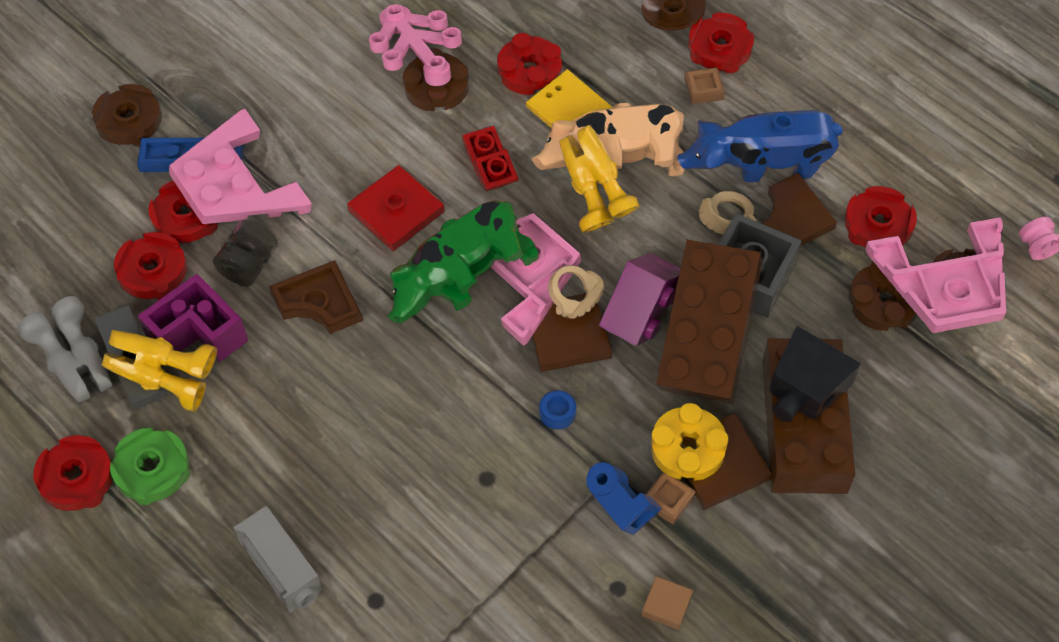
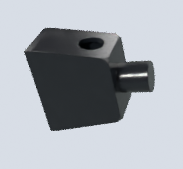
M797 326L772 377L769 391L778 398L772 407L773 414L784 422H791L798 411L811 419L818 418L852 386L861 363Z

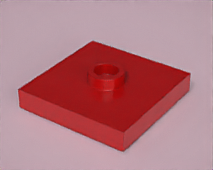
M400 165L396 166L347 203L348 211L392 251H395L445 212L444 204Z

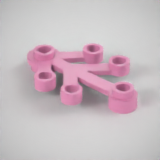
M398 4L390 5L384 9L379 16L380 23L383 25L380 32H375L369 36L371 51L383 53L384 68L389 71L400 69L403 66V58L409 47H411L424 64L423 70L426 83L432 86H441L448 83L451 79L449 63L444 57L435 56L425 43L444 45L446 48H457L462 44L460 29L456 27L447 28V14L441 10L432 11L428 16L411 14L408 8ZM412 26L429 27L433 31L413 29ZM400 33L394 48L388 50L390 47L389 40L393 34Z

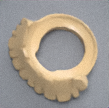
M723 191L715 194L712 198H705L702 200V205H700L699 209L701 222L708 229L724 235L732 221L724 219L719 215L717 207L723 202H733L740 205L744 210V217L757 221L753 216L754 207L751 201L737 192Z
M572 265L557 269L551 275L548 283L550 298L556 304V314H562L563 317L567 316L571 319L577 316L581 317L585 315V312H590L591 308L600 301L599 298L602 297L605 287L601 276ZM572 273L581 279L586 291L585 298L581 302L567 299L561 294L558 287L561 275Z

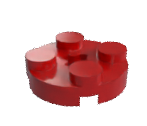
M719 12L713 13L712 18L703 21L701 18L696 24L692 25L689 32L688 47L690 59L693 63L708 69L717 67L718 71H724L729 74L735 73L740 69L741 65L748 61L752 54L754 45L753 32L750 33L746 28L747 23L743 19L733 14ZM720 38L726 40L724 45L715 42H718Z
M527 33L514 35L512 41L502 47L497 57V70L501 76L502 83L515 93L523 95L535 94V90L546 87L562 74L560 47L544 38L530 36ZM533 62L537 66L531 65L528 69L524 68V63Z
M174 181L164 184L158 190L159 195L155 198L154 202L151 199L149 203V217L155 231L172 236L178 243L199 240L206 235L213 234L218 228V223H201ZM183 206H187L189 210H192L185 215L178 214Z
M884 186L866 188L865 193H861L858 196L855 194L851 197L847 205L844 223L848 231V238L853 244L866 248L868 241L899 236L903 246L910 240L916 226L917 214L913 205L910 208L909 204L904 201L905 196L895 189ZM877 214L884 215V220L889 222L879 223L873 218H876Z
M148 232L142 234L143 238L134 242L130 239L125 242L117 251L113 265L120 287L128 294L142 299L156 298L160 300L182 283L187 272V260L184 251L175 238L161 232ZM153 260L157 261L158 266L152 270H146L143 267L144 264H151Z
M82 435L67 436L58 440L60 444L54 446L50 451L46 448L39 455L33 470V480L40 495L48 505L60 510L76 511L83 508H94L102 502L103 495L108 491L113 480L110 472L112 461L107 451L95 439ZM74 466H79L82 472L79 477L70 480L67 476H64L66 472L73 471Z

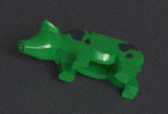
M489 201L477 206L459 219H449L441 226L439 232L425 240L416 249L406 264L395 267L390 272L394 304L387 317L393 322L404 323L421 311L432 296H441L451 302L456 311L461 310L472 301L468 290L477 282L475 277L489 269L495 260L504 259L505 263L510 261L515 262L520 258L525 266L538 259V250L531 238L519 232L516 223L517 216L514 214L511 203L508 201Z

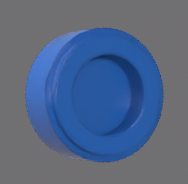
M559 390L545 394L539 404L541 421L552 429H564L570 426L576 417V402L574 398L567 392Z

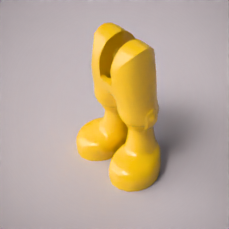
M590 125L577 131L579 143L572 135L559 140L564 162L572 179V187L578 194L584 195L587 203L588 212L579 221L582 233L604 227L614 222V219L625 217L640 208L637 198L633 195H627L621 189L616 180L618 178L617 164L611 160L604 145ZM597 182L603 185L608 196V207L598 190Z
M112 330L108 343L113 347L136 354V359L133 360L125 356L105 353L101 366L140 384L144 390L154 391L162 387L178 397L181 406L185 410L197 411L205 394L206 383L197 379H186L166 373L161 368V365H168L180 369L191 376L204 379L209 375L217 355V348L215 346L204 344L194 352L184 353L175 351L171 343L162 337L154 339L139 334Z

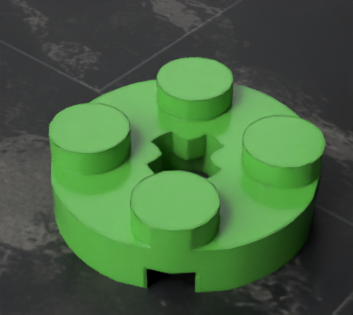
M142 428L133 431L118 443L114 450L116 455L113 458V464H110L111 476L120 492L141 505H149L154 501L167 498L176 492L190 476L188 468L189 457L185 446L176 434L168 430L162 432L153 431V428ZM150 458L153 462L158 459L160 460L154 470L142 471L145 467L143 461Z

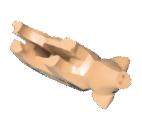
M619 103L613 108L588 112L572 121L558 120L552 123V129L548 134L544 149L540 154L532 157V161L540 170L566 167L559 140L572 135L579 143L577 131L590 125L598 135L611 160L617 164V169H622V163H633L647 157L654 160V165L667 167L668 176L683 175L685 169L680 165L677 156L684 153L679 147L680 134L683 132L684 115L673 106L665 104L631 106L629 103Z

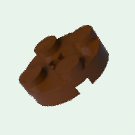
M431 48L430 50L435 56H442L449 63L451 79L448 83L441 86L429 85L424 77V64L417 57L408 64L403 73V84L407 99L414 106L425 111H434V107L445 106V110L452 109L459 105L467 96L468 68L457 57L442 53L437 48Z
M124 84L118 86L119 91H115L110 95L108 91L103 93L95 102L92 110L97 131L102 139L118 145L132 144L140 146L141 138H150L158 129L162 120V112L158 100L150 89L137 84ZM129 111H133V115L131 117L122 118V116H120L121 114L125 115Z
M874 262L871 263V266L863 268L856 274L849 290V300H851L853 305L852 311L860 322L875 330L888 331L889 327L900 326V329L907 327L916 319V312ZM879 292L891 294L894 301L891 299H887L885 302L879 299Z

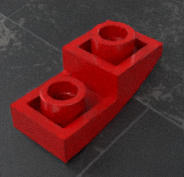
M494 125L462 135V142L485 191L518 182V176L508 151L503 149Z

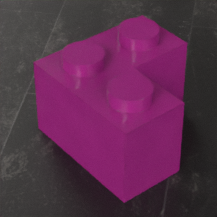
M652 253L627 261L599 326L635 346L648 341V339L652 340L661 326V321L658 318L662 309L667 308L674 302L681 268Z
M198 273L138 315L146 337L154 339L162 337L171 343L175 351L179 352L196 340H199L202 345L210 344L217 348L216 359L219 363L248 342L242 319Z

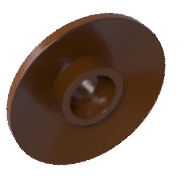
M643 0L641 5L642 15L646 22L655 28L667 31L682 30L696 24L703 17L706 9L705 0Z

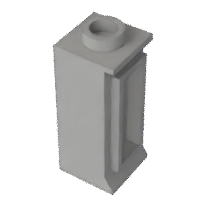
M267 506L233 527L239 543L244 546L246 552L281 601L285 603L289 613L297 608H306L317 599L318 594L323 591L317 573Z

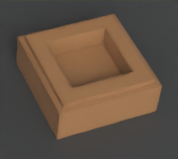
M717 67L685 72L684 80L691 104L724 100L725 92Z
M663 472L646 495L652 497L662 508L657 514L674 525L694 499L696 491L680 480L672 478Z
M656 576L642 610V616L679 630L693 590Z

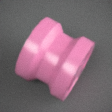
M1049 217L1037 218L1026 224L1019 232L1022 242L1029 245L1028 252L1033 260H1043L1059 252V234L1054 232L1055 224Z

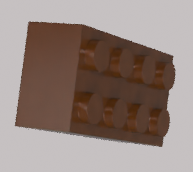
M687 239L656 382L660 390L734 404L763 263L761 252Z
M768 338L762 362L769 466L772 473L770 480L771 493L848 494L855 477V465L847 391L816 419H811L799 411L791 422H784L777 418L772 412V407L778 398L773 396L769 389L775 369L790 338ZM821 339L843 352L842 339Z

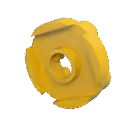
M686 403L681 408H675L663 414L655 423L651 435V451L654 462L665 474L681 480V477L694 478L693 481L703 480L713 475L723 463L728 444V435L721 422L713 414L693 403ZM682 438H694L698 448L694 450L689 446L683 449L681 447Z

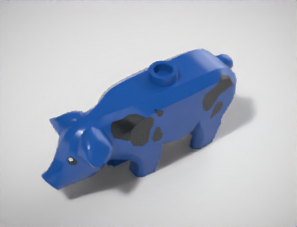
M817 110L753 114L742 117L727 127H722L715 122L699 120V136L687 151L678 154L677 159L684 169H714L725 163L731 164L733 167L736 166L743 170V180L746 182H758L764 175L767 167L783 169L796 165L797 168L793 175L798 173L802 179L811 178L820 168L821 164L831 158L839 147L837 136L843 133V129L839 123L834 122L832 116Z

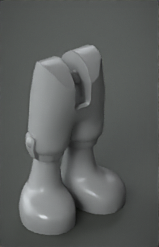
M68 296L62 298L55 303L51 311L55 325L70 344V351L62 347L55 335L52 324L45 314L39 312L32 313L20 321L17 330L21 338L28 343L39 345L47 352L48 371L56 374L63 386L79 404L91 398L80 375L88 372L89 378L96 385L99 392L112 387L113 384L107 369L101 366L102 359L98 353L99 345L90 337L83 336L80 323L84 316V305L78 297Z

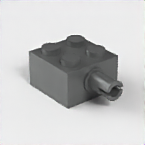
M736 213L718 245L761 252L763 263L753 312L768 318L797 263L802 240Z

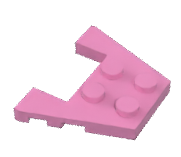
M246 109L240 110L169 165V175L202 224L247 220L250 215L266 214L270 218L280 217L282 212L297 211L298 215L311 212L312 203L297 182L264 193L233 149L257 140L260 136V129Z
M534 213L518 219L516 223L519 232L531 238L538 250V259L528 266H525L520 258L515 262L510 261L505 263L504 259L495 260L491 266L497 274L525 298V300L501 318L502 326L523 346L528 343L554 304L548 291L551 275L560 267L567 265L578 267L581 263L580 253ZM565 273L559 278L558 287L560 292L573 275L572 273Z
M1001 217L969 224L967 232L977 255L910 266L899 236L867 242L865 250L868 256L932 333L1001 321L1006 314L1005 273L1002 270L1004 247L1003 243H1001V231L1003 229Z

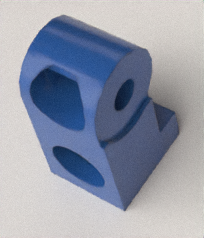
M602 462L592 466L587 473L586 482L589 490L622 531L635 535L662 509L652 497L643 493L637 496L629 487L627 475L620 468Z

